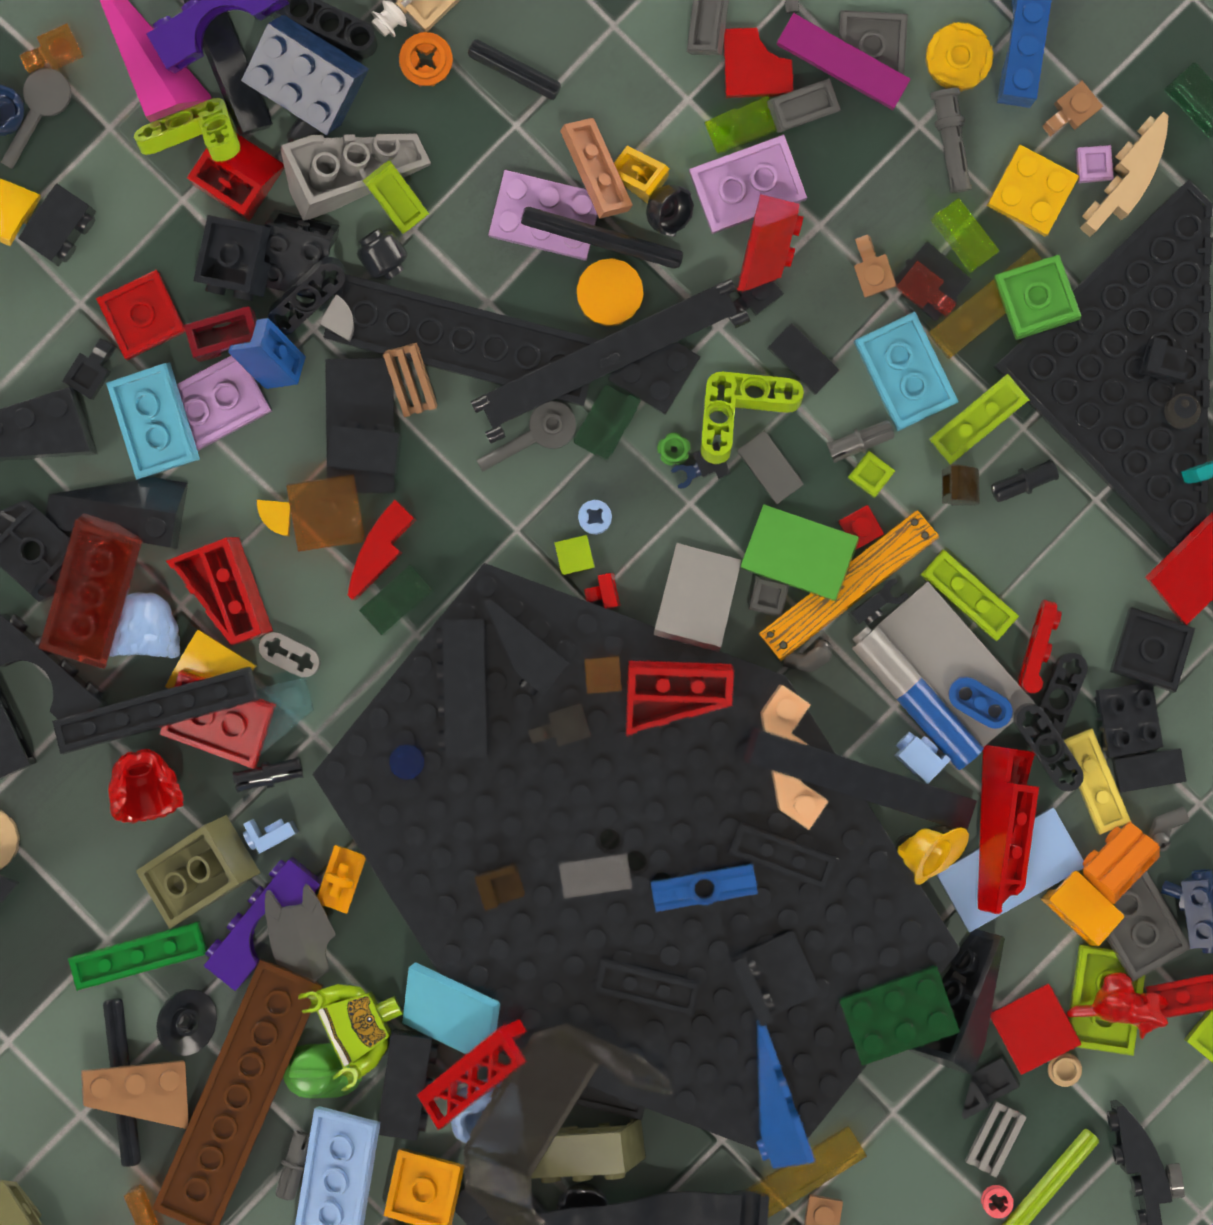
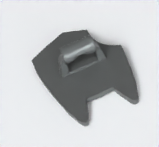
M305 884L303 888V904L282 907L274 894L267 890L265 894V912L270 945L276 964L315 982L329 972L326 947L329 941L336 936L319 899L311 887Z

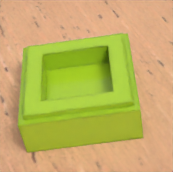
M868 451L848 476V479L875 498L894 474L895 470Z
M587 535L554 542L562 575L595 568Z

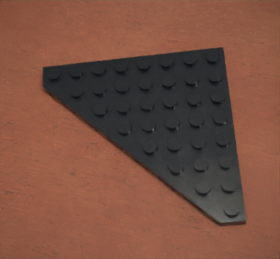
M1187 180L1073 290L1081 313L1080 320L1024 337L994 366L1003 377L1009 374L1029 398L1027 402L1171 551L1206 518L1209 479L1187 484L1184 482L1181 473L1184 470L1206 463L1207 455H1209L1208 408L1210 407V380H1208L1211 340L1209 313L1211 312L1210 265L1212 264V237H1210L1212 202L1190 180ZM1154 337L1168 340V346L1187 351L1188 354L1183 373H1186L1187 377L1184 382L1176 384L1139 374L1149 340ZM1181 396L1192 397L1197 404L1196 413L1190 418H1181L1174 410V404ZM1187 399L1182 400L1181 405L1183 407H1188L1189 401Z

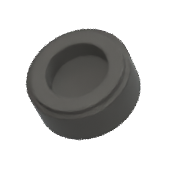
M1167 1164L1165 1166V1173L1169 1182L1172 1199L1184 1198V1184L1180 1164Z

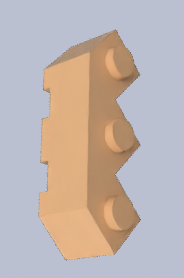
M779 684L760 712L763 730L806 744L793 735L792 731L811 704ZM771 771L777 807L798 823L810 829L829 801L800 782V779Z

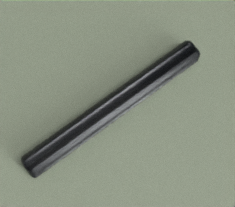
M529 206L524 208L521 216L522 225L673 269L679 268L682 263L683 252L674 248Z
M118 998L108 999L104 1001L103 1009L110 1067L130 1066L123 1001ZM116 1114L121 1165L123 1167L136 1166L141 1161L136 1118Z

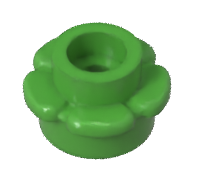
M679 433L667 434L666 438L661 439L657 446V451L661 454V460L670 466L673 464L681 465L686 462L689 457L688 451L691 449L687 438L680 437ZM673 446L677 447V452L675 453L671 452V447Z

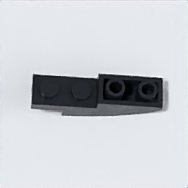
M1111 1100L1112 1111H1107V1121L1110 1131H1115L1117 1144L1112 1145L1113 1159L1115 1164L1120 1165V1168L1126 1174L1135 1173V1176L1130 1177L1134 1197L1139 1198L1140 1209L1135 1211L1137 1225H1162L1159 1204L1173 1201L1161 1159L1148 1134L1137 1119L1118 1100Z

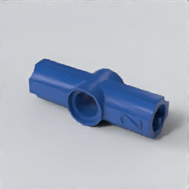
M753 864L709 872L700 871L692 875L651 882L656 912L698 904L708 905L714 901L758 894ZM701 879H708L714 884L712 893L706 897H701L694 891L696 883Z

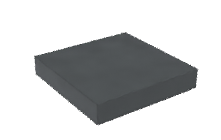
M841 10L838 38L904 75L908 14Z

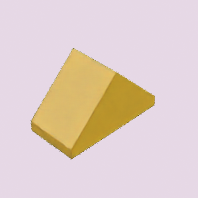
M626 146L614 162L624 186L647 204L655 190L661 188L669 177V168L665 164L629 146Z

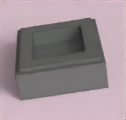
M756 577L749 610L781 617L789 585Z

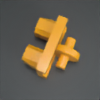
M336 844L334 845L317 895L322 906L345 914L348 913L366 861L362 853Z

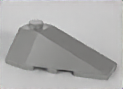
M377 134L376 137L343 135V138H324V135H311L281 145L280 148L289 191L303 221L334 211L370 194V190L362 180L388 160L392 162L403 178L431 164L417 134Z

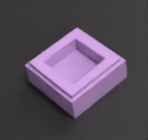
M1111 145L1076 149L1078 183L1112 181L1114 179Z

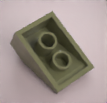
M227 815L202 826L136 870L169 929L261 873Z

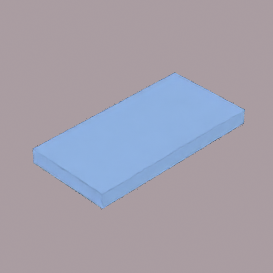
M1050 807L1035 816L1025 888L1018 896L1011 895L1002 904L1003 911L1000 914L978 909L980 847L958 859L948 869L936 876L967 931L970 933L1066 879L1073 871H1080L1084 868L1082 865L1084 860L1054 807Z
M321 1106L314 1108L295 1225H364L381 1122Z

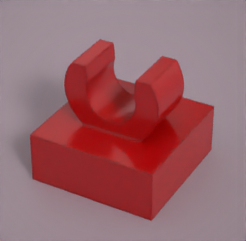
M614 573L598 575L600 586L584 589L587 602L603 599L604 608L606 609L621 606Z

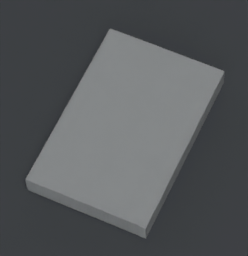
M677 543L653 635L719 652L742 560Z

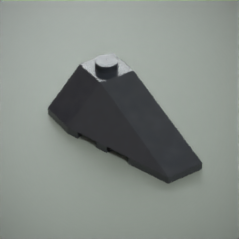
M152 477L49 494L46 517L60 530L177 549L188 483Z
M978 929L973 930L960 947V951L950 962L951 968L942 978L959 1033L921 1045L909 1051L945 1067L974 1075L986 1043L1005 941L1003 936Z

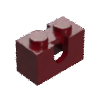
M250 306L185 324L184 328L193 358L198 362H203L222 356L221 352L229 350L231 345L251 342L257 318L255 311ZM231 322L229 325L214 328L215 325Z

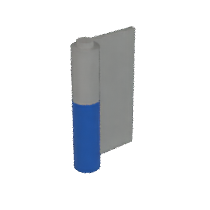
M928 581L872 630L866 626L852 638L856 644L851 649L944 755L951 759V763L958 770L972 762L983 751L986 744L1014 721V713L1019 706L1025 703L1035 704ZM967 676L1003 695L1012 706L1011 720L1004 727L993 729L956 709L951 704L948 695L951 683L959 677ZM963 687L959 691V696L962 699H968L972 695V690L968 687ZM997 704L991 705L988 709V713L991 716H998L1001 712V707Z

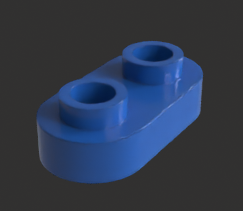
M967 676L959 677L951 683L948 695L951 704L956 709L993 729L1002 728L1011 720L1012 706L1003 695ZM963 687L970 688L972 690L971 697L962 699L959 696L960 689ZM997 704L1001 707V712L998 716H991L988 713L991 705Z

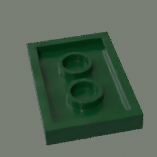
M932 966L839 998L862 1066L959 1033L937 966Z

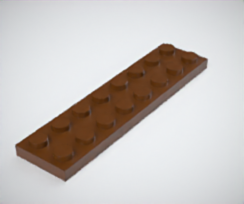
M263 958L259 960L152 1210L187 1225H220L311 1013H302V1010L310 1008V999L308 997L298 999V996L306 992H316L322 989L323 984Z

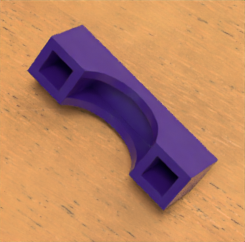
M190 0L181 7L182 12L172 18L166 16L159 19L153 24L154 29L146 34L166 69L176 74L204 56V33L210 22L218 15L227 11L240 10L250 13L262 21L288 5L289 2L288 0Z
M294 857L290 858L287 862L281 859L269 873L273 880L265 889L262 886L256 889L247 901L252 905L244 915L238 912L226 927L231 932L222 942L217 939L205 953L209 959L204 964V967L234 991L244 983L260 960L254 945V932L259 920L266 913V891L270 890L280 905L285 907L303 904V888L305 884H308L314 893L321 886L322 880Z

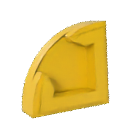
M257 500L258 513L263 523L275 533L289 536L292 503Z

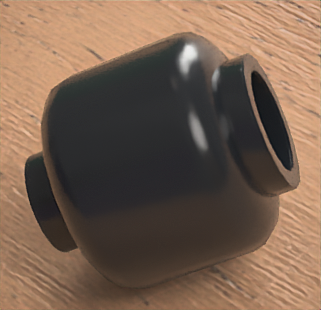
M378 228L358 242L361 247L357 251V257L371 277L379 278L385 276L389 280L404 270L401 263L405 261L407 252L393 231H382L381 228Z

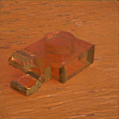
M68 23L38 36L37 39L41 46L19 55L28 73L40 69L47 62H49L53 70H56L84 57Z

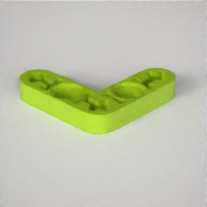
M221 98L206 100L149 123L138 129L134 134V139L141 153L145 155L157 153L199 135H203L205 145L214 161L229 160L240 151V144L230 112L225 101Z
M733 372L713 373L707 380L701 437L702 457L712 464H721L730 457L735 408L784 413L794 412L798 410L802 403L804 395L802 385L797 380L791 378ZM718 385H724L723 401L717 400ZM751 386H756L762 389L764 394L759 398H752L747 395L745 390ZM770 389H774L773 399L769 398ZM784 392H791L792 399H785ZM714 412H723L728 417V420L718 424L713 422L709 416ZM714 434L721 435L720 451L713 450Z

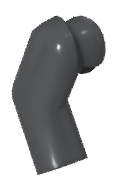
M1185 808L1174 809L1155 817L1148 836L1158 843L1160 852L1166 851L1170 847L1171 843L1169 840L1172 828L1189 822Z

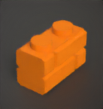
M1128 822L1122 829L1118 826L1115 827L1105 840L1107 844L1099 852L1097 850L1090 852L1082 864L1084 866L1083 877L1112 904H1115L1160 858V846L1148 835L1143 834L1131 822Z

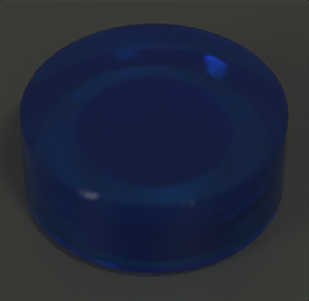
M409 744L397 747L392 752L389 760L392 772L402 779H411L419 775L425 763L421 750Z

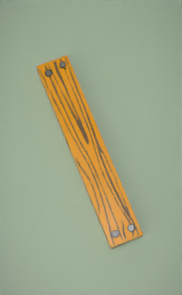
M916 510L851 561L836 602L810 593L761 631L759 636L779 661H782L939 538L938 533L921 513Z

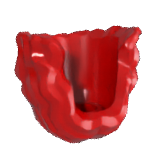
M150 749L127 752L114 764L112 778L108 786L109 801L111 803L110 811L114 820L121 821L122 823L130 822L131 824H135L138 821L146 822L147 820H155L158 817L164 818L184 805L183 792L177 783L176 774L158 753Z

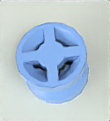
M591 500L582 505L579 510L578 519L584 531L597 535L609 528L612 514L606 503L600 500Z

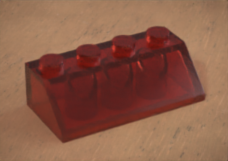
M85 513L75 520L39 649L102 669L106 668L143 543L141 538L116 523Z

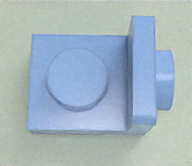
M254 819L243 824L246 829L243 832V836L248 846L252 850L256 848L259 854L299 833L294 821L284 824L282 819L265 827L264 830L267 834L264 836Z

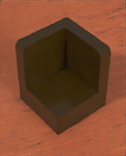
M516 863L475 876L485 911L525 895Z

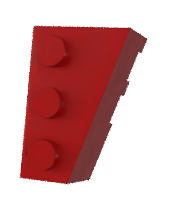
M226 537L166 560L170 568L174 569L185 582V587L188 591L194 594L206 609V614L231 645L244 643L273 632L239 537Z
M629 660L627 736L657 725L659 727L669 724L671 721L731 706L733 695L732 664Z

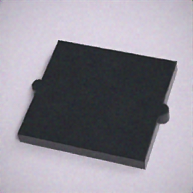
M928 241L912 260H906V267L895 278L896 289L935 322L950 304L957 302L956 297L972 280Z

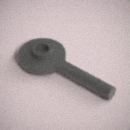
M48 68L39 69L33 72L24 84L23 96L30 110L1 161L2 164L11 169L14 168L41 117L56 116L63 112L70 103V84L56 70Z
M555 401L547 402L537 407L531 414L529 431L476 461L482 472L535 442L549 449L563 447L574 436L576 430L575 416L566 405Z

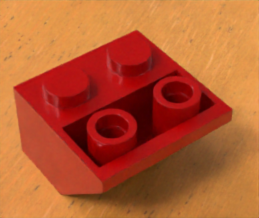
M237 134L240 144L238 154L229 160L217 162L211 158L206 148L187 176V179L193 186L247 221H250L284 170V164Z

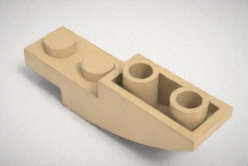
M1162 112L1156 119L1150 116L1138 129L1137 132L1142 136L1133 145L1128 141L1115 156L1119 163L1113 170L1122 179L1117 175L1105 188L1104 192L1108 196L1101 204L1094 201L1082 215L1086 221L1080 229L1089 237L1100 228L1112 213L1120 220H1123L1143 196L1156 172L1163 153L1169 117L1165 112Z

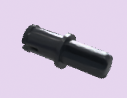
M1049 459L1027 470L1023 468L1018 469L1017 474L993 483L991 491L995 500L1002 502L1024 492L1030 494L1033 492L1032 489L1053 480H1058L1059 473L1054 462Z

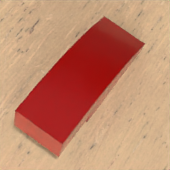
M396 500L379 517L358 554L347 595L353 601H356L403 554L394 543L416 519Z

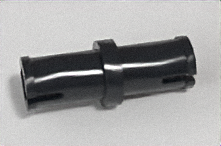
M295 757L294 759L273 764L266 761L262 762V766L255 767L254 769L232 772L237 793L262 786L273 788L275 783L304 778L302 766H300V758Z

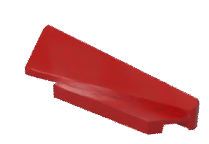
M985 745L983 749L978 909L981 911L1000 914L1003 911L1002 904L1011 895L1018 896L1026 885L1039 787L1027 785L1034 759L1032 751Z

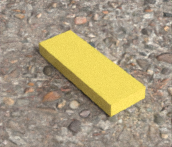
M1093 728L1063 739L1083 770L1084 778L1079 790L1097 833L1101 835L1113 830L1117 826L1120 827L1131 822Z

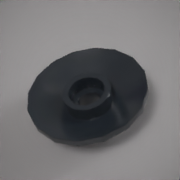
M185 989L173 994L165 1001L161 1008L156 1024L158 1039L163 1048L178 1056H189L199 1052L209 1043L215 1032L217 1023L216 1007L211 998L200 990ZM183 1016V1021L179 1025L180 1019Z

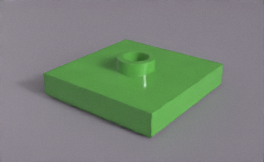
M1059 254L994 276V281L1015 340L1081 319L1080 310Z

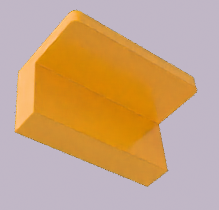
M1073 871L1056 890L1049 889L1041 898L1054 913L1090 946H1100L1124 918L1123 913L1078 871Z

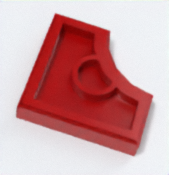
M757 27L725 29L724 65L726 98L781 96L793 91L792 59L779 58L769 52L760 40Z

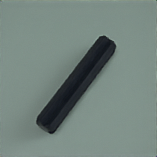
M475 39L469 47L468 56L551 100L557 97L561 84L555 79L478 39Z

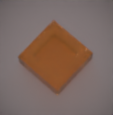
M619 657L585 659L587 694L622 691Z

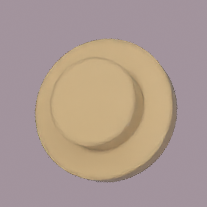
M1066 1052L1050 1060L1047 1071L1050 1079L1055 1084L1069 1087L1080 1079L1082 1066L1077 1057Z

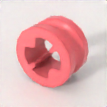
M991 1185L982 1193L981 1204L986 1213L991 1217L1004 1218L1011 1213L1014 1206L1013 1198L1005 1187ZM996 1194L998 1197L1005 1195L1006 1200H1002L1004 1206L1001 1209H998L996 1206L989 1207V1203H993L990 1199L992 1195Z

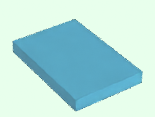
M912 312L854 340V344L897 432L959 402L916 312Z
M163 363L106 383L136 480L200 460L170 363Z
M416 962L409 967L403 1024L464 1054L469 1053L497 1030L500 1002Z

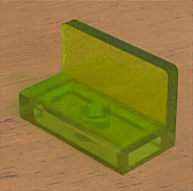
M959 198L945 209L938 211L931 219V222L971 273L1000 251Z

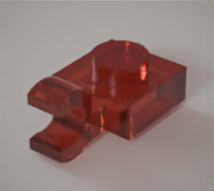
M918 260L896 287V290L919 308L923 309L929 302L945 317L950 314L957 304L939 290L944 281Z

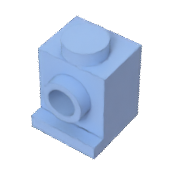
M910 731L896 744L899 751L894 756L925 784H929L951 760L944 754L938 757L935 753L939 749L925 736L920 740Z

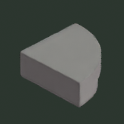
M336 294L319 324L350 342L354 332L353 315L347 303Z

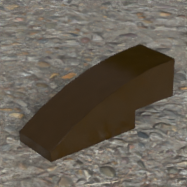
M950 465L942 470V504H951V506L979 505V469L964 465Z

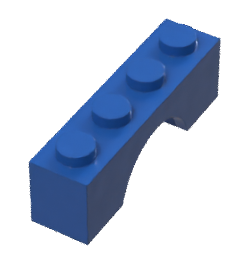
M1012 0L1013 20L1011 35L1002 68L997 103L1030 108L1037 100L1052 0Z

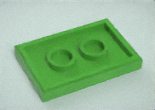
M763 504L740 567L746 571L836 602L859 537Z

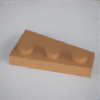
M184 1060L81 1070L83 1106L187 1129L189 1123Z

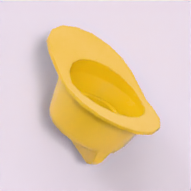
M962 827L953 829L945 834L923 828L901 844L897 852L903 858L905 865L915 874V884L921 885L929 878L948 869L949 866L959 859L967 846L969 833L967 829Z

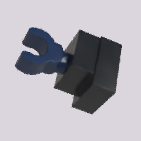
M718 442L712 445L713 450L720 451ZM701 450L693 453L697 463L689 466L677 465L671 470L672 473L678 471L687 473V480L678 485L679 489L688 487L693 479L701 475L705 478L716 473L718 479L731 475L726 461L721 464L709 463L702 457Z

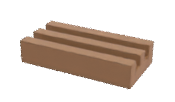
M417 342L385 351L383 356L403 416L408 417L413 413L419 414L424 412V410L436 409L438 404ZM406 353L411 354L426 402L421 403L405 355ZM395 356L398 357V360H399V363H400V366H401V369H402V372H403V375H404V378H405L407 387H408V389H409V392H410V395H411V398H412V401H413V404H414V405H412V406H410V403H409V400H408V397H407V394H406V391H405V388H404V385H403V382H402V379H401V376H400V373H399V370H398V367H397V364H396V361H395V358H394Z

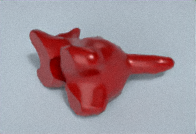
M1122 972L1112 973L1104 977L1103 986L1097 992L1092 1005L1075 1006L1067 1011V1016H1098L1102 1020L1111 1023L1131 1024L1139 1029L1140 1039H1144L1147 1033L1152 1032L1158 1027L1163 1028L1168 1025V1020L1160 1011L1166 1008L1168 1002L1157 993H1136L1132 985V979L1127 974Z

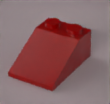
M760 194L743 260L738 290L747 291L781 278L784 266L791 268L795 248L790 247L792 235L799 236L804 216L798 215L800 204Z

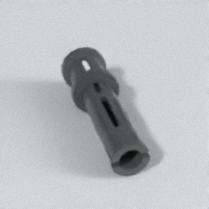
M948 88L930 94L931 100L935 102L937 114L935 128L941 131L950 193L972 190L962 136L965 117L961 116L958 101V96L961 94L960 88Z

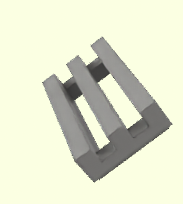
M995 1100L965 1158L966 1163L974 1165L978 1169L986 1171L997 1178L1027 1117ZM999 1111H1002L1004 1115L982 1159L979 1160L976 1157ZM1014 1117L1015 1120L991 1166L988 1163L1011 1118Z

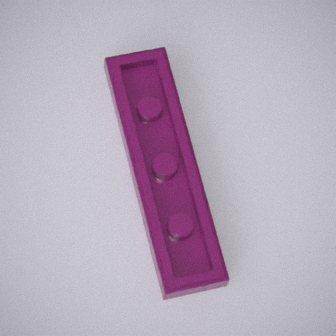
M795 13L791 16L776 44L891 110H894L911 80Z

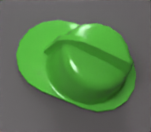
M332 1043L306 1044L296 1047L283 1077L289 1090L297 1096L304 1098L345 1096L355 1090L362 1078L357 1079L356 1084L352 1088L341 1091L342 1088L347 1086L348 1079L344 1075H340L335 1080L333 1079L335 1073L343 1069V1066Z

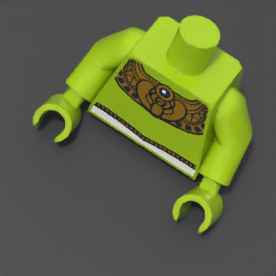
M336 984L316 992L302 993L298 996V999L308 997L311 1001L310 1008L302 1010V1013L317 1011L343 1066V1069L335 1073L333 1079L335 1080L340 1075H344L348 1079V1084L341 1091H346L356 1084L357 1079L362 1078L378 1065L388 1049L387 1038L391 1035L387 1022L402 1015L403 1011L395 996L377 1003L372 991L365 993L360 986Z

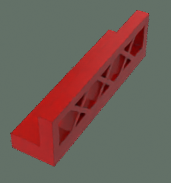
M520 1020L498 1028L417 1094L438 1130L447 1126L526 1062L514 1042L526 1032ZM504 1049L512 1061L509 1065L498 1062V1054ZM483 1066L488 1067V1082L477 1079L478 1070ZM462 1083L468 1084L467 1098L457 1095V1088ZM440 1099L448 1101L447 1115L443 1116L435 1101Z

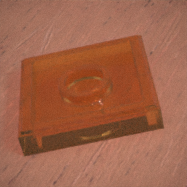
M354 474L287 484L298 552L365 542Z

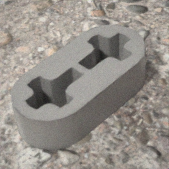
M272 632L264 635L260 640L259 652L266 661L296 676L310 677L320 669L321 659L314 649L284 634ZM279 638L281 640L279 646L289 651L287 656L281 653H275L273 657L270 656V648L266 646L267 642H274ZM293 653L301 657L309 653L311 655L310 661L314 663L312 669L305 668L304 671L299 670L300 663L291 659Z

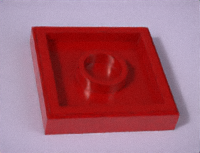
M154 270L96 298L126 360L186 332L184 323L158 270Z
M1049 983L991 1012L990 1018L1021 1075L1082 1045Z

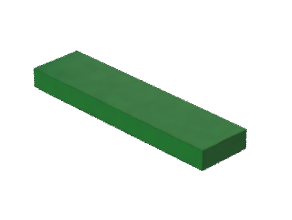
M200 921L75 955L69 957L68 962L76 991L204 956L207 952V946Z

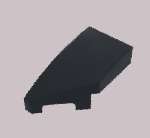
M1003 1054L977 1068L974 1075H972L962 1112L964 1120L989 1107L990 1102L1020 1087L1019 1080Z

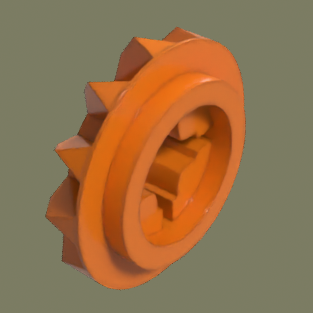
M430 32L415 34L406 40L400 50V68L407 80L418 86H435L440 81L446 79L452 68L453 56L451 48L437 34ZM417 50L426 56L434 52L432 61L436 68L435 70L427 65H424L422 68L418 67L421 61L416 52Z

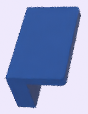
M269 318L257 320L251 342L231 345L228 351L265 389L297 385L306 358Z

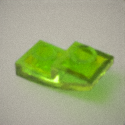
M765 96L736 110L734 108L704 122L717 154L777 131L767 101L770 100L769 96Z

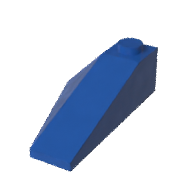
M757 1020L759 1130L762 1139L756 1141L761 1157L763 1161L770 1159L773 1168L812 1163L815 1159L794 1106L785 1077L783 1076L766 1025L761 1027Z

